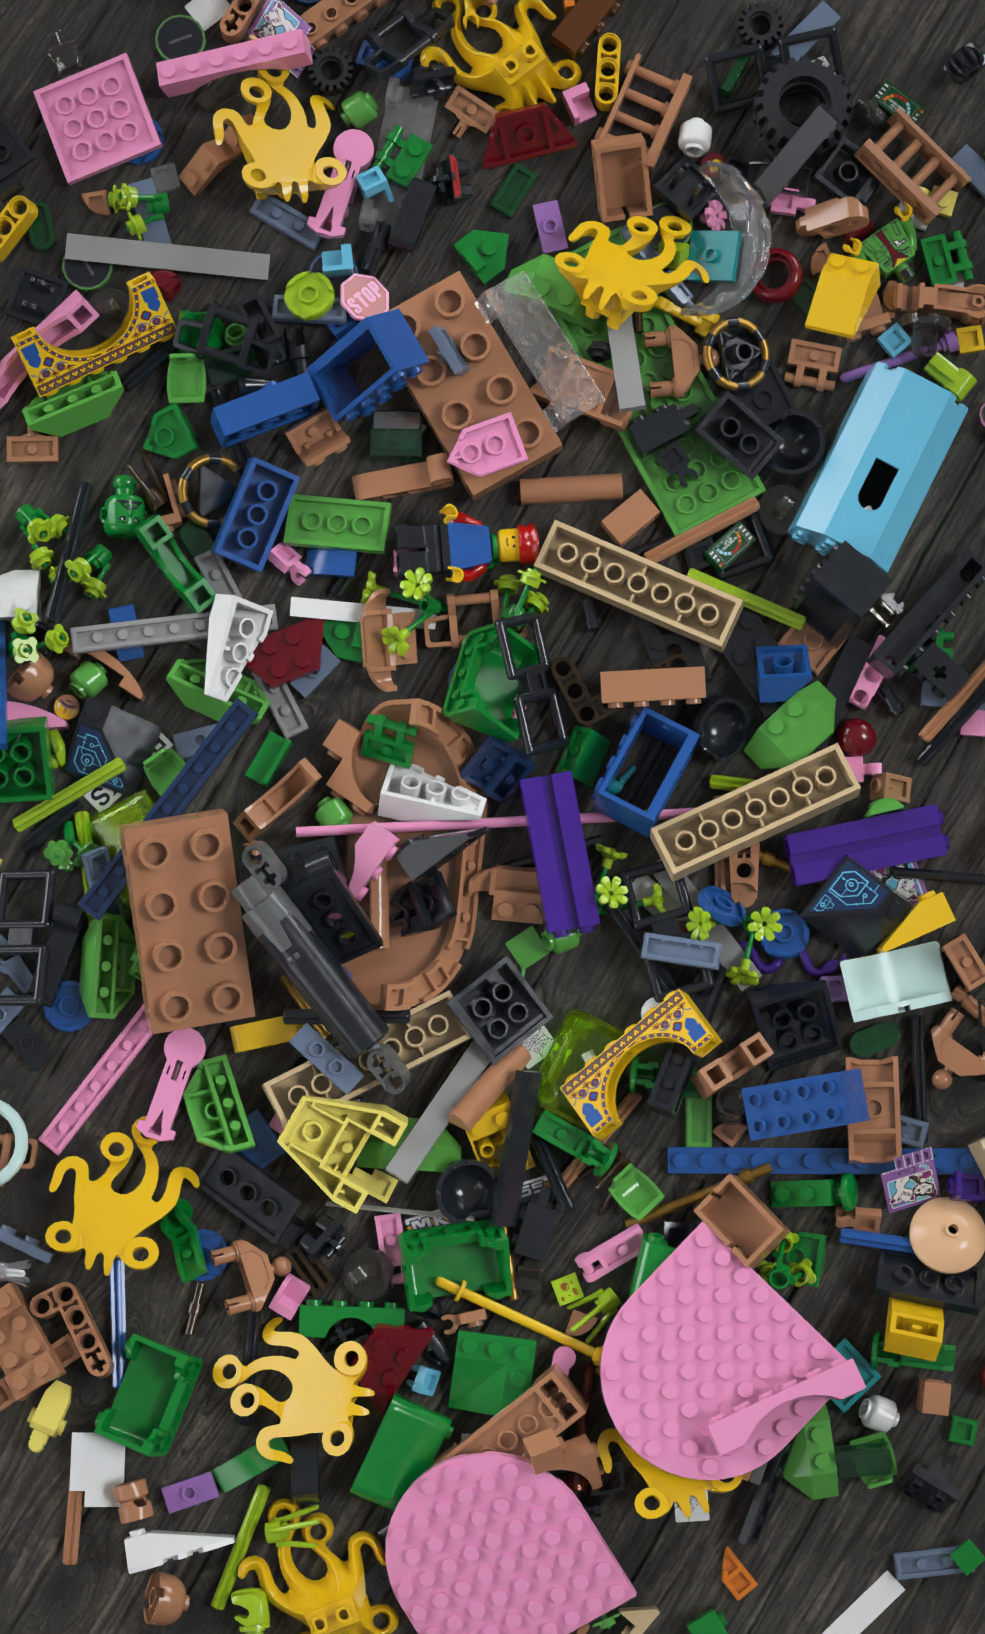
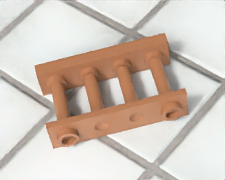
M637 53L634 61L629 59L624 74H627V77L604 128L599 127L594 140L616 137L609 134L615 121L651 135L650 138L654 139L650 148L646 147L648 161L646 165L649 174H652L690 89L693 76L683 73L680 80H671L639 66L642 55ZM635 75L671 90L670 93L674 94L671 102L666 101L663 103L629 89ZM627 98L660 112V116L664 117L661 125L656 124L654 126L620 112L619 110L624 99Z
M898 108L886 121L891 128L876 143L869 138L854 156L903 204L906 202L911 205L912 213L927 226L942 211L937 203L952 188L959 192L971 178L962 167L958 166L912 121L908 114ZM899 134L909 146L892 161L883 150ZM918 152L927 163L910 179L901 168ZM936 170L945 181L929 197L919 186Z

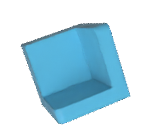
M378 165L355 176L365 200L383 192L390 203L394 201L388 181Z
M342 244L341 250L322 252L323 275L326 277H338L354 274L351 244Z

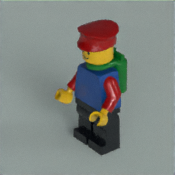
M452 504L445 505L439 511L440 514L446 515L443 519L444 524L423 526L396 525L394 529L395 550L398 553L396 556L398 579H407L405 577L406 571L412 570L415 574L416 569L422 567L425 574L430 573L431 576H452L451 578H446V581L473 582L484 574L487 569L501 565V562L519 561L520 564L530 563L533 565L539 549L538 532L532 523H529L527 526L517 525L513 529H501L497 532V535L489 534L488 526H483L481 521L458 511Z

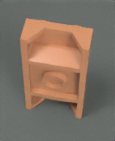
M548 347L545 366L537 383L530 388L535 399L552 406L559 405L599 420L603 425L625 432L634 411L620 413L614 370L559 349Z
M898 1056L882 1060H859L846 1057L845 1071L861 1068L870 1118L868 1121L848 1124V1164L895 1163L894 1158L902 1156Z
M9 1282L0 1288V1366L6 1375L4 1379L16 1401H24L33 1391L45 1383L66 1374V1371L36 1317L32 1314L18 1285Z

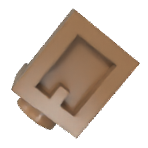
M888 772L872 775L869 786L870 800L894 798L902 804L910 803L912 778Z

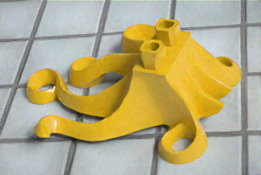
M462 0L433 1L432 8L438 7L441 9V5L446 1H451L455 4L456 9L451 13L455 26L451 29L452 40L458 52L472 67L471 73L462 71L446 51L437 46H429L421 52V65L428 67L430 61L435 60L437 63L442 62L446 68L454 66L457 71L453 80L455 84L471 90L502 96L505 99L504 102L493 107L499 112L537 104L538 98H542L549 103H555L556 98L551 91L552 88L568 90L576 86L581 80V67L575 61L570 59L559 60L556 63L550 61L534 26L527 16V10L534 8L545 18L555 20L557 16L543 1L518 0L514 6V15L519 27L512 29L510 26L495 19L498 12L496 3L489 6L483 0H474L475 13L476 9L481 5L488 6L491 10L489 17L483 18L478 16L479 26L495 29L503 40L501 49L494 54L476 50L464 37L461 27L464 6ZM470 19V21L476 25V21ZM560 68H570L573 72L571 78L561 77L558 73Z
M267 69L257 70L259 78L250 77L241 82L243 98L247 102L257 105L253 124L247 125L235 110L226 108L218 110L213 116V132L216 144L221 145L223 142V123L231 126L248 163L242 169L243 180L249 188L254 190L256 199L266 200L269 195H278V197L288 202L292 194H297L303 203H306L308 191L336 188L346 177V168L335 158L324 157L314 163L318 151L330 132L331 124L326 109L334 111L335 107L323 96H311L310 103L315 114L316 126L315 128H310L307 125L306 115L300 102L291 91L283 86L284 81L289 76V70L275 69L280 73V76L273 77L268 74ZM249 90H257L262 97H253L250 94ZM272 92L281 97L291 110V120L285 129H273L264 122L265 114L271 102ZM327 168H334L337 170L338 176L329 178L323 171Z
M634 216L628 219L627 227L632 237L624 245H617L608 241L611 231L603 223L586 221L578 225L568 239L574 243L585 236L594 237L595 239L590 246L587 256L584 259L576 253L562 252L555 256V264L563 277L573 285L581 299V304L586 306L585 315L592 319H598L601 315L608 317L606 323L608 327L618 330L634 311L646 312L651 310L656 303L657 294L682 283L692 271L698 274L703 283H708L709 275L700 264L692 260L684 261L671 273L667 274L662 271L676 254L674 239H683L691 231V225L683 218L677 216L661 218L659 221V233L665 247L659 256L648 260H638L631 256L641 252L658 231L656 223L649 218ZM635 228H642L646 230V232L638 231ZM669 228H675V229H678V230H680V231H673V230H671V229H669ZM565 262H573L578 266L570 267L567 266Z
M147 1116L137 1119L132 1125L131 1132L134 1141L143 1153L146 1163L143 1180L134 1191L128 1194H119L111 1188L113 1179L125 1168L133 1152L132 1140L120 1132L110 1133L101 1141L100 1149L102 1154L109 1159L110 1166L99 1179L90 1181L86 1161L77 1156H70L61 1160L56 1166L49 1187V1191L53 1193L61 1184L66 1171L69 1169L76 1171L73 1223L61 1221L48 1227L45 1234L46 1242L51 1248L62 1253L69 1254L85 1250V1267L87 1270H90L97 1254H103L105 1276H109L114 1258H120L123 1263L134 1270H146L152 1267L158 1260V1246L150 1238L137 1236L172 1210L179 1198L184 1178L188 1179L195 1188H198L200 1185L199 1178L193 1170L187 1167H178L170 1173L166 1191L160 1201L154 1202L151 1199L157 1185L159 1169L152 1147L159 1141L143 1138L140 1131L136 1128L138 1120L145 1121ZM119 1143L124 1147V1152L120 1156H113L109 1153L108 1149L112 1144ZM61 1230L68 1231L71 1235L70 1241L64 1244L57 1242L55 1239L57 1232ZM138 1249H147L149 1256L144 1261H137L133 1257L134 1252Z
M277 1317L266 1324L262 1337L270 1345L288 1346L296 1349L299 1352L296 1359L285 1356H268L259 1358L248 1366L242 1365L234 1355H224L218 1359L213 1368V1379L221 1388L237 1387L231 1396V1409L239 1416H249L260 1405H263L280 1417V1424L263 1428L256 1439L257 1450L267 1459L288 1464L293 1463V1458L287 1453L271 1449L270 1441L277 1437H294L309 1433H323L322 1443L324 1450L329 1455L340 1456L353 1443L354 1430L352 1423L354 1416H364L370 1413L368 1409L354 1404L357 1397L374 1396L375 1394L374 1391L368 1388L357 1386L365 1374L368 1359L365 1349L355 1341L344 1342L337 1348L334 1356V1364L337 1369H334L323 1358L316 1347L303 1335L294 1332L274 1331L283 1321L282 1317ZM349 1351H355L359 1358L357 1364L349 1367L346 1362V1354ZM229 1364H234L236 1367V1374L232 1379H226L223 1376V1370ZM272 1369L283 1373L289 1378L293 1391L288 1400L279 1402L260 1387L242 1383L257 1371ZM247 1393H252L255 1398L254 1404L250 1408H244L241 1404L243 1396ZM343 1432L344 1442L340 1446H334L331 1442L332 1434Z
M616 1428L603 1431L597 1441V1448L606 1473H610L612 1469L608 1445L613 1441L621 1447L632 1466L645 1479L649 1488L643 1489L636 1496L634 1505L637 1513L647 1519H657L664 1516L670 1511L673 1502L678 1505L686 1518H690V1496L697 1500L705 1513H708L709 1503L705 1490L713 1493L733 1491L739 1486L743 1477L742 1474L734 1477L731 1482L725 1483L721 1480H694L668 1473L655 1467L637 1454L626 1443ZM653 1496L657 1499L660 1506L658 1509L651 1511L644 1506L645 1499Z
M289 1498L278 1499L268 1509V1522H273V1518H277L276 1515L281 1509H287L294 1513L299 1511L300 1507L294 1505L293 1500ZM312 1513L304 1520H319V1523L326 1528V1535L322 1539L317 1540L312 1537L310 1532L312 1526L301 1528L304 1541L316 1543L317 1548L311 1549L326 1562L327 1574L320 1580L313 1581L299 1572L292 1560L291 1547L288 1546L278 1547L280 1568L289 1587L287 1593H282L278 1589L270 1568L262 1557L256 1555L249 1556L239 1565L238 1577L240 1579H244L250 1570H254L258 1576L261 1590L265 1591L268 1601L282 1612L307 1625L311 1632L306 1631L299 1634H391L398 1626L399 1616L396 1610L388 1604H377L371 1607L366 1594L365 1572L360 1549L364 1543L370 1545L377 1560L386 1566L385 1552L379 1539L368 1531L356 1532L348 1541L349 1559L342 1561L326 1546V1543L333 1535L334 1526L332 1520L324 1513ZM301 1516L292 1519L288 1525L299 1523ZM290 1530V1537L286 1538V1540H292L295 1530ZM378 1613L386 1614L389 1618L388 1626L382 1629L377 1628L373 1623L374 1616Z

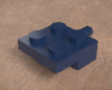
M490 735L460 772L463 780L481 788L485 795L505 804L519 787L520 780L527 779L535 765L531 757L526 755L525 752Z

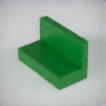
M575 725L569 737V744L565 747L555 772L572 771L573 779L591 787L611 740L592 729Z
M270 731L245 776L269 788L293 746L292 741Z

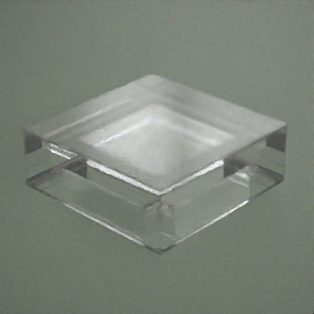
M174 162L150 169L157 194L181 189Z

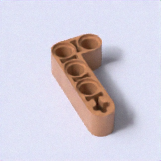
M233 0L220 22L223 39L230 44L239 43L267 0ZM244 4L251 6V9L247 12L239 10Z
M435 454L427 457L425 462L353 476L351 479L355 499L380 501L450 487L454 484L451 464L447 463L449 454Z
M62 1282L32 1298L30 1310L36 1317L47 1320L59 1314L62 1315L90 1374L99 1378H105L112 1374L114 1370L113 1359L77 1286L69 1282ZM67 1288H71L73 1297L71 1300L64 1302L61 1297L62 1292ZM47 1300L50 1305L49 1310L44 1314H40L38 1305L41 1301ZM82 1311L84 1314L83 1322L80 1325H74L72 1320L74 1314ZM88 1335H93L95 1337V1344L92 1348L86 1349L84 1347V1339ZM96 1354L99 1360L106 1362L103 1365V1371L95 1369L98 1366V1361L96 1357H89V1355Z

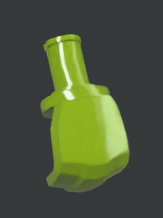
M251 1587L239 1589L231 1593L232 1603L242 1606L249 1611V1616L238 1614L234 1617L235 1620L242 1624L239 1626V1631L245 1632V1634H264L263 1631L266 1630L265 1628L270 1627L271 1621L268 1598L265 1591L260 1588Z

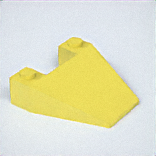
M302 1096L277 1142L333 1202L357 1214L369 1193L370 1184L350 1174L349 1171L371 1134L395 1147L408 1125V1117L383 1104Z

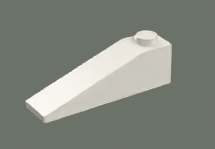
M13 570L0 575V621H12L15 618L14 610L18 607L23 608L24 611L36 613L39 617L38 621H41V570Z
M216 594L209 617L204 695L223 702L228 701L242 678V670L247 662H251L254 658L253 652L259 642L262 643L267 636L273 614L272 610L235 595Z
M390 764L380 793L378 816L400 821L481 820L487 799L462 786H451L445 783V778L439 775L433 777L425 773L424 768L419 765L412 764L407 769Z
M145 1528L130 1531V1536L124 1540L129 1574L164 1565L163 1563L167 1562V1559L180 1560L193 1555V1552L196 1551L202 1553L234 1543L236 1537L229 1534L160 1530L146 1532Z

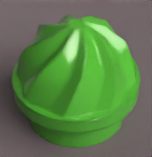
M236 323L229 325L225 333L226 343L237 350L242 348L247 328Z

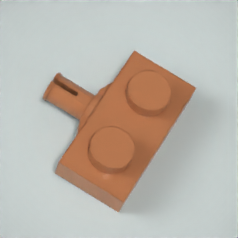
M457 85L444 106L455 113L460 120L452 132L459 138H462L468 126L476 127L488 135L495 114L501 113L459 85Z
M29 427L28 434L7 437V463H59V437L44 436L38 434V431L29 430Z

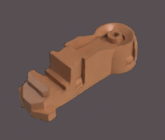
M889 281L882 293L881 307L883 313H889L890 320H894L895 314L954 318L959 319L967 326L985 325V285L971 284L966 287L935 284L933 287H925V283H920L918 286L908 287L903 285V283L897 284V281Z

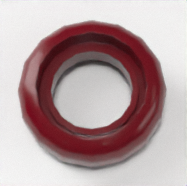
M771 248L762 251L752 260L748 267L747 280L750 290L758 299L766 303L779 304L788 301L797 294L802 285L803 271L800 261L793 253L783 248ZM781 263L789 269L788 280L783 286L776 289L765 287L761 281L762 272L770 264Z

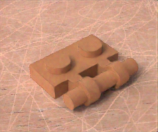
M792 338L787 365L797 368L795 374L785 372L784 382L792 383L793 386L800 388L801 385L816 388L815 391L820 392L824 390L834 391L835 381L826 380L827 373L837 375L842 348ZM804 369L819 371L818 378L804 376Z

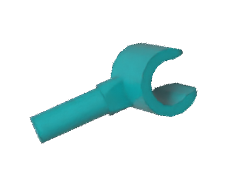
M632 765L619 781L615 779L609 793L618 795L637 768Z

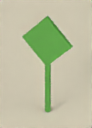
M530 926L505 943L521 967L520 973L523 977L526 968L550 953L533 926Z

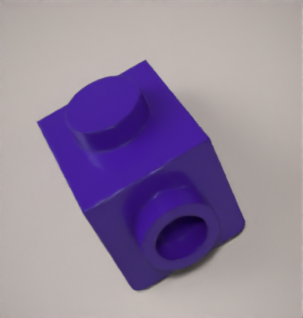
M956 1170L947 1181V1191L951 1193V1200L983 1202L985 1200L983 1175L962 1174L961 1170Z

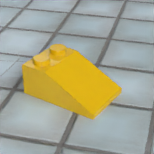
M831 253L821 271L805 328L853 339L881 284L879 263Z
M932 890L917 896L918 902L912 904L913 907L899 925L884 938L876 948L877 953H885L956 921L943 892L936 894Z

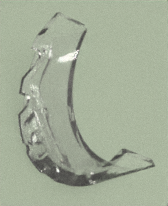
M707 161L699 167V173L710 181L711 185L720 195L727 209L732 231L742 233L735 283H719L715 290L700 303L688 305L680 310V316L715 315L734 307L751 293L766 270L770 257L769 247L771 246L770 221L766 217L762 206L763 201L759 193L754 191L741 175V172L732 165Z

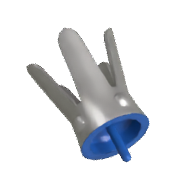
M29 1260L12 1263L0 1261V1282L9 1281L27 1287L23 1283H29L30 1279L24 1277L26 1273L21 1269L31 1267V1264L27 1263Z

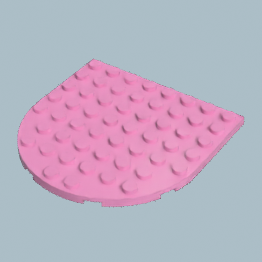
M702 1221L631 1295L613 1319L602 1349L600 1364L601 1389L604 1402L615 1428L626 1443L643 1459L659 1469L683 1478L721 1480L750 1472L776 1456L830 1398L802 1397L778 1405L758 1422L745 1445L721 1456H718L705 1428L711 1424L709 1419L723 1412L725 1417L735 1413L734 1407L746 1401L751 1406L759 1402L757 1396L770 1390L773 1391V1394L783 1391L781 1385L794 1379L798 1383L807 1380L805 1374L818 1368L824 1372L831 1368V1362L843 1356L751 1267H746L731 1251V1248L726 1246Z
M484 1451V1453L468 1455L465 1453L434 1465L420 1475L404 1493L388 1527L385 1558L390 1584L399 1604L418 1634H569L634 1598L637 1594L573 1491L560 1478L557 1479L548 1471L535 1475L529 1460L514 1454Z

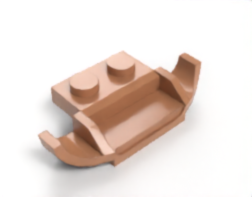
M390 588L375 590L368 598L363 614L360 616L363 667H366L374 684L385 692L397 691V685L393 683L391 678V671L396 670V665L417 663L415 629L405 639V642L410 647L403 657L397 651L394 655L388 652L390 645H386L382 641V637H384L381 634L382 629L394 625L400 631L415 622L414 612L392 613V609H386V598L391 593Z
M496 864V866L484 869L470 878L468 893L488 891L489 895H494L492 920L543 924L544 916L535 868Z

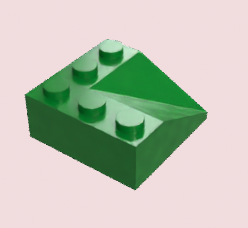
M47 716L7 721L8 749L0 750V803L52 800L55 792V780Z
M459 1329L448 1407L494 1416L531 1387L537 1340Z

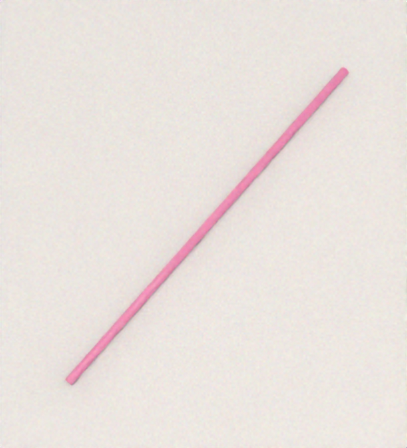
M694 808L663 809L658 820L673 819ZM599 812L579 813L581 824L617 822ZM525 816L481 818V820L379 823L391 833L459 830L485 826L487 828L527 826ZM369 824L296 827V837L363 834Z

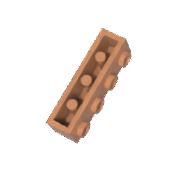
M321 0L300 15L312 27L307 35L310 45L316 49V52H319L320 48H325L328 45L330 39L335 36H342L349 29L348 26L355 21L357 23L363 21L369 15V11L375 7L380 8L384 6L389 0Z
M705 666L600 672L602 704H608V708H623V703L634 702V707L649 706V701H659L660 706L675 705V700L684 699L686 704H701V699L706 698Z

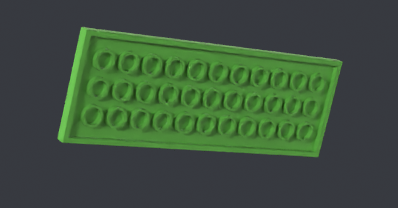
M621 226L610 232L609 242L617 245H624L627 242L621 233L618 232L622 228ZM593 241L577 248L571 253H576L585 259ZM566 262V263L571 264V265H573V266H576V267L578 266L577 264H575V263H573V262ZM654 306L651 310L643 313L644 332L664 331L669 326H676L669 313ZM602 315L596 332L554 316L575 356L613 370L612 357L610 360L598 363L593 361L587 354V348L591 345L592 341L601 340L610 344L606 317ZM634 333L641 380L644 384L643 394L646 409L633 412L625 432L616 431L672 534L676 537L751 497L756 498L765 493L766 489L758 474L753 480H750L707 448L689 431L687 436L676 441L691 460L686 467L695 470L698 474V480L696 481L690 475L684 477V481L688 484L686 489L680 486L677 474L670 478L655 460V456L669 445L644 458L641 457L628 432L629 426L632 425V420L641 415L648 417L654 414L653 410L665 403L668 406L674 403L675 405L681 404L682 408L695 402L700 412L699 415L689 419L691 425L688 426V429L690 430L715 400V396L700 371L698 377L683 398L676 399L673 395L651 398L649 382L669 381L674 378L671 351L668 345L645 348L643 333Z

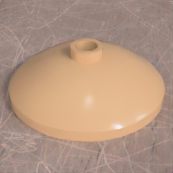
M951 1197L935 1198L923 1204L911 1220L909 1238L912 1249L918 1259L934 1271L944 1274H957L967 1271L981 1259L985 1252L984 1221L980 1214L966 1202L952 1201ZM948 1227H954L956 1234L950 1233Z

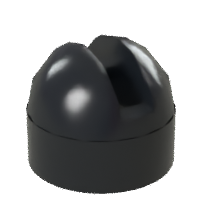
M437 1299L427 1311L420 1312V1314L428 1319L438 1320L442 1313V1304Z

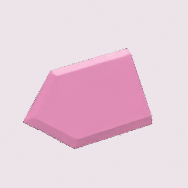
M509 412L462 429L447 463L480 478L526 462L529 459L512 413Z

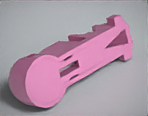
M351 129L344 131L334 142V158L344 165L347 173L344 181L339 186L325 190L316 218L309 216L307 226L321 237L327 239L344 238L346 228L342 227L345 217H348V204L353 203L358 188L355 176L371 166L374 156L373 142L368 134L361 130ZM334 168L330 178L338 176V172Z
M192 1028L175 1030L165 1040L164 1053L167 1061L146 1120H138L136 1126L147 1138L159 1142L174 1141L176 1132L172 1131L175 1117L180 1111L181 1099L184 1100L183 1093L190 1082L193 1070L198 1067L206 1053L204 1038L198 1031Z

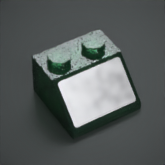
M376 410L372 413L371 461L422 462L423 414L421 411Z

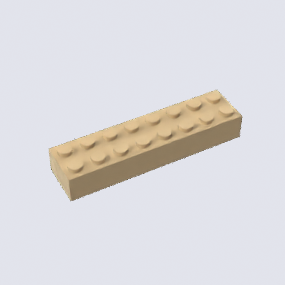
M554 520L533 565L537 572L547 578L723 653L744 607L742 599L557 520Z
M836 743L651 828L650 838L672 882L858 797L861 787L839 744Z
M449 990L411 1009V1021L409 1024H386L389 1027L388 1034L379 1041V1044L391 1046L407 1068L411 1070L469 1041L471 1036L446 1004L453 997ZM340 1046L335 1047L336 1050L365 1075L348 1095L344 1094L309 1061L264 1083L262 1087L283 1129L302 1096L350 1101L380 1086V1082L367 1066L368 1054L365 1052L355 1059H349ZM383 1056L377 1057L379 1061L385 1060ZM390 1066L388 1069H385L386 1072H388L392 1068V1066Z

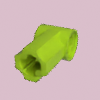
M938 352L923 369L924 372L940 383L944 389L952 392L957 397L956 401L961 402L977 383L976 378L963 368L958 369Z

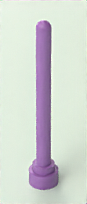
M950 331L944 333L943 337H940L937 342L901 353L894 359L889 357L877 362L886 363L889 366L888 368L939 351H948L949 353L958 351L959 343L955 332ZM877 362L842 373L840 376L841 382L847 383L865 377L867 371Z

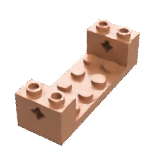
M555 1363L536 1378L533 1386L461 1443L458 1445L454 1443L435 1458L431 1467L460 1454L466 1453L468 1455L484 1453V1451L504 1452L527 1459L522 1441L523 1438L551 1427L555 1435H559L586 1413L589 1403L559 1365Z

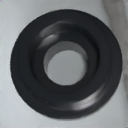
M601 340L592 341L591 345L587 348V354L593 361L598 363L610 360V344Z

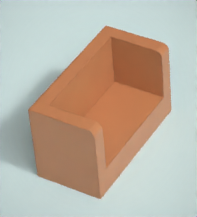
M639 489L601 521V527L616 545L622 548L657 519L660 511L645 493Z
M965 933L940 947L941 952H945L958 973L967 992L985 982V965Z
M919 1378L916 1409L921 1413L948 1416L951 1384L945 1383L943 1380Z

